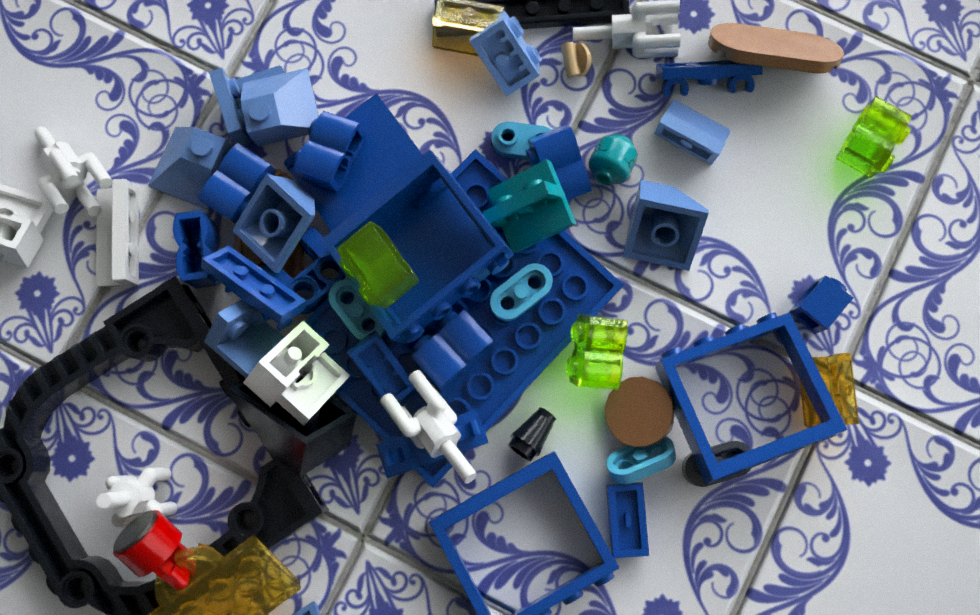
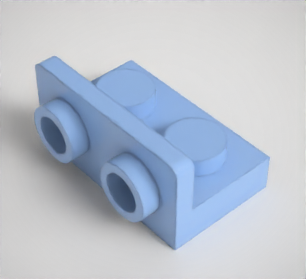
M503 11L498 15V20L470 37L469 42L504 94L508 96L540 76L539 63L542 60L536 48L532 44L527 46L521 37L524 31L518 20L514 16L509 18L507 13Z

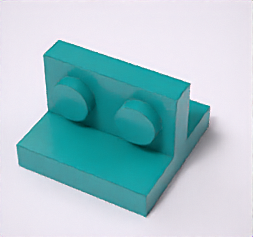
M547 159L487 190L493 207L483 211V214L492 226L502 227L513 253L527 249L577 224L552 162Z

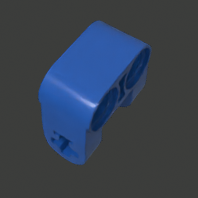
M313 227L305 231L299 244L314 262L292 279L283 268L280 273H275L265 263L260 266L261 269L295 293L305 289L313 294L312 298L306 302L305 310L299 313L301 315L314 312L329 297L331 287L336 282L345 279L344 272L321 240L324 237ZM331 268L336 270L339 275L337 278L329 280L325 279L321 273L323 270Z

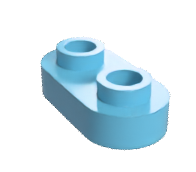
M509 121L502 122L492 132V147L502 157L528 160L525 151L530 148L528 139L551 131V129L540 125ZM510 133L514 136V139L505 141L502 139V136Z
M529 264L496 288L490 298V308L494 316L502 321H513L543 299L550 292L553 283L552 274L549 269L541 264ZM531 278H538L541 286L533 289L528 285V281ZM504 299H511L514 302V307L510 310H505L501 307V302Z
M349 279L340 280L331 287L329 303L357 339L361 341L375 330L381 338L383 337L385 330ZM348 293L353 294V302L348 305L343 304L344 295ZM367 320L375 321V328L369 332L364 331V323Z
M665 437L662 441L652 446L633 447L628 445L616 450L609 455L606 465L609 476L614 482L630 484L672 466L676 460V452L673 441Z

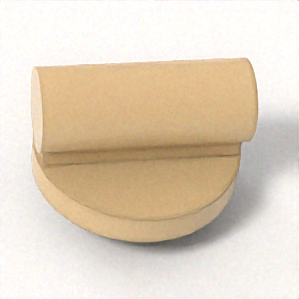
M573 42L561 44L567 78L586 75L592 63V55L587 45Z

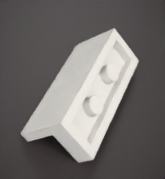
M113 179L112 188L98 189L96 201L102 208L101 213L96 215V285L101 288L139 285V188L127 179Z

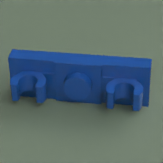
M730 60L656 64V76L664 80L661 90L666 97H670V87L674 83H679L680 94L687 96L689 85L685 79L698 80L700 85L718 84V79L728 78L726 88L730 93H735L736 83L744 79L745 91L753 92L755 82L750 75H762L763 66L742 64Z
M229 245L202 258L201 268L211 275V281L214 284L221 282L226 286V293L233 292L250 306L257 308L262 312L263 320L268 321L272 319L278 324V331L291 325L293 317L305 310L307 301Z
M477 409L457 416V422L454 426L461 433V438L456 446L460 452L489 443ZM404 435L376 444L387 479L446 458L444 455L436 458L431 457L425 448H418L410 437Z

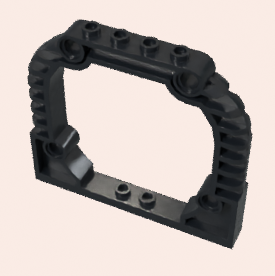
M176 276L103 321L105 327L90 334L83 341L76 343L64 353L54 357L50 362L37 368L33 374L19 385L16 394L9 401L5 410L4 426L0 429V501L5 503L10 511L13 527L23 534L27 541L31 558L37 564H40L47 576L46 584L48 588L69 608H80L90 605L107 615L171 614L188 605L329 511L307 474L298 477L270 454L273 460L260 467L258 483L251 501L240 503L230 511L227 523L229 531L194 555L197 559L196 572L189 578V584L186 589L182 591L174 590L161 578L150 582L124 581L117 568L109 560L101 556L87 555L45 482L50 472L51 459L47 448L41 440V435L52 412L70 395L125 360L132 358L144 362H152L163 354L165 348H180L194 352H200L204 349L222 377L219 384L229 398L230 396L227 393L228 387L246 379L204 342L213 323L189 285ZM146 335L147 345L142 351H139L137 347L138 341L142 336ZM237 410L242 422L250 428L251 426L240 410ZM13 459H16L17 461V469L15 473H13L11 469V463ZM247 510L253 511L257 517V523L253 529L248 528L243 521ZM82 579L87 582L89 587L87 595L83 594L80 589Z

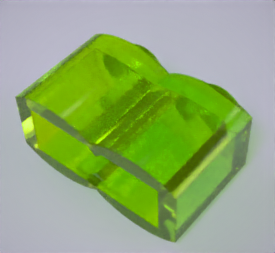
M875 96L861 112L850 134L840 148L836 159L869 178H872L879 172L885 173L895 159V155L891 154L895 145L900 146L911 131L908 124L912 116Z
M372 221L366 223L337 248L342 258L339 261L340 266L351 278L356 276L361 285L358 292L370 306L377 305L387 309L420 282L386 232Z
M578 315L577 321L571 327V340L574 342V350L566 363V373L570 383L579 387L618 390L623 372V353L628 336L627 320L608 316Z

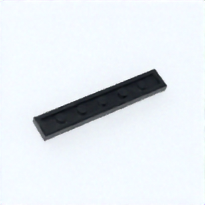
M434 0L437 36L478 33L498 20V15L503 11L507 13L509 18L514 16L522 29L612 23V15L630 14L629 0Z

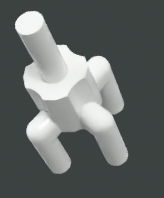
M680 0L637 2L632 7V14L612 15V25L573 27V41L612 39V49L632 48V54L636 58L678 56V47H680L681 42L680 33L652 35V25L678 24Z
M45 127L37 128L34 134L44 148L40 153V161L49 173L39 179L38 186L55 213L64 214L69 209L68 204L58 191V188L72 189L90 216L100 214L102 208L84 183L89 171L100 188L108 189L112 186L113 180L93 153H85L77 157L68 143L56 142Z
M420 370L414 371L409 376V381L428 404L427 406L420 408L412 417L406 407L401 406L391 393L384 395L380 403L404 436L410 437L418 448H425L433 458L444 455L464 483L472 482L477 477V473L456 447L458 440L461 438V433L454 426L457 422V415Z
M167 467L146 468L138 479L133 475L111 476L106 480V487L110 491L99 494L96 498V505L101 509L114 512L111 521L116 527L127 526L139 515L150 510H158L165 517L174 515L177 512L176 503L172 501L159 503L155 500V492L152 487L155 482L169 480L171 470Z

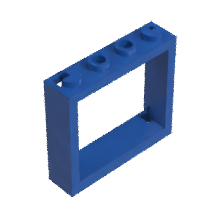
M431 150L427 151L321 240L390 339L403 344L418 339L425 330L423 328L433 320H440L449 314L453 308L452 304L461 297L466 298L474 294L480 288V282L490 274L495 275L501 272L509 264L508 259L514 255L451 172ZM441 178L494 248L401 322L351 251Z
M775 312L759 318L756 321V325L748 328L744 324L734 326L725 331L726 336L715 340L712 335L701 338L693 343L694 347L684 351L681 350V347L668 350L661 355L662 359H660L655 367L662 385L669 390L675 403L674 413L706 485L835 437L848 430L790 312L781 316H777ZM777 331L821 424L717 462L676 368Z
M555 451L429 521L477 615L492 614L454 545L447 528L550 470L556 476L602 562L510 615H550L552 613L551 607L561 601L565 605L576 601L583 596L582 589L593 583L598 587L609 582L615 577L613 572L619 569L616 560Z

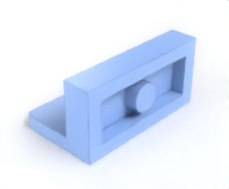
M673 100L660 120L654 134L712 165L725 146L730 130L686 105Z

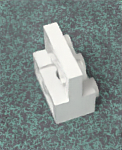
M0 184V260L29 268L44 241L40 233L54 211L45 197Z
M302 321L256 364L243 383L270 407L277 401L304 426L350 375L324 352L329 344ZM305 372L308 373L301 381L296 383Z

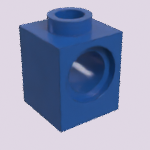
M824 276L813 282L789 312L816 334L827 330L852 301L853 297L846 292L845 285L839 280Z

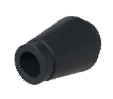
M539 407L536 412L510 435L512 440L508 446L522 458L531 461L534 456L540 455L556 418L546 409Z

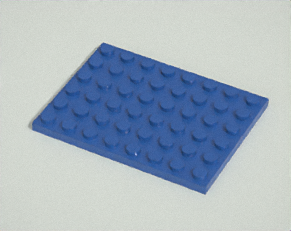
M476 149L451 173L482 213L493 207L487 190L508 179ZM493 226L510 248L502 227ZM565 231L555 234L518 253H514L508 259L509 264L506 268L495 275H488L480 282L481 286L474 294L466 298L461 297L451 305L453 307L451 312L455 311L459 314L465 310L493 340V344L441 391L412 360L411 356L415 353L413 346L427 334L432 338L442 329L439 324L445 317L440 320L431 321L423 328L425 330L424 333L410 343L405 342L403 344L391 340L386 332L382 337L407 374L410 376L414 371L420 370L457 416L477 409L485 432L624 286ZM537 263L548 268L552 274L553 283L550 292L543 299L513 321H502L494 316L490 308V298L496 288L529 264ZM531 278L528 281V285L536 289L541 286V282L538 278ZM351 293L344 295L343 304H351L354 300V295ZM328 297L304 322L329 344L324 352L350 375L336 390V393L385 441L403 435L380 403L381 398L348 355L347 350L360 340L352 334L331 307ZM504 299L501 302V307L505 310H510L514 307V302L511 299ZM367 320L363 325L364 331H372L375 328V321ZM414 390L398 402L401 406L406 407L412 417L420 408L428 405L417 390ZM444 458L414 470L430 486L434 487L452 468V465Z

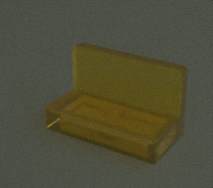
M438 0L433 15V48L478 56L469 42L470 37L498 20V15L504 11V7L468 0Z
M839 353L827 357H812L845 425L859 424L851 353ZM799 378L804 425L806 427H813L821 424Z

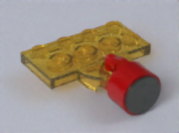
M158 510L146 511L135 518L120 533L113 546V555L138 577L146 576L152 572L156 574L154 589L156 600L160 606L148 615H267L301 589L300 580L254 535L225 557L213 547L198 543V547L186 548L180 543L182 538L181 531Z

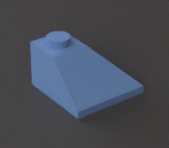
M307 68L242 84L240 102L246 130L258 147L309 135L310 125L314 119L318 118L319 114Z
M175 127L148 186L210 211L211 208L200 201L198 195L208 179L218 170L223 158L232 146L225 138L196 127Z
M266 174L232 231L272 271L280 273L315 217V199L293 179Z
M640 180L632 208L623 257L689 271L709 210L674 186Z

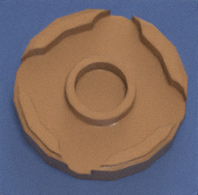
M643 376L631 377L618 383L609 393L605 404V421L611 433L620 442L633 447L652 446L662 441L672 430L675 417V403L669 390L658 381Z

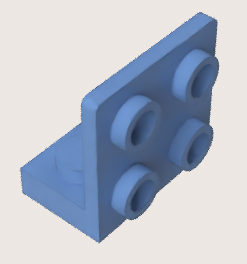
M275 66L236 80L235 78L229 79L222 67L209 71L228 134L236 143L238 142L243 146L254 142L247 133L241 107L242 84L283 74L282 66Z
M241 299L217 313L204 342L242 376L247 378L256 364L285 337L263 320L261 311Z

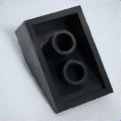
M301 376V377L296 381V383H298L299 381H301L304 377ZM245 379L228 387V395L273 458L298 477L305 475L350 446L356 413L333 397H330L303 426L277 401L271 407L267 405L243 383Z

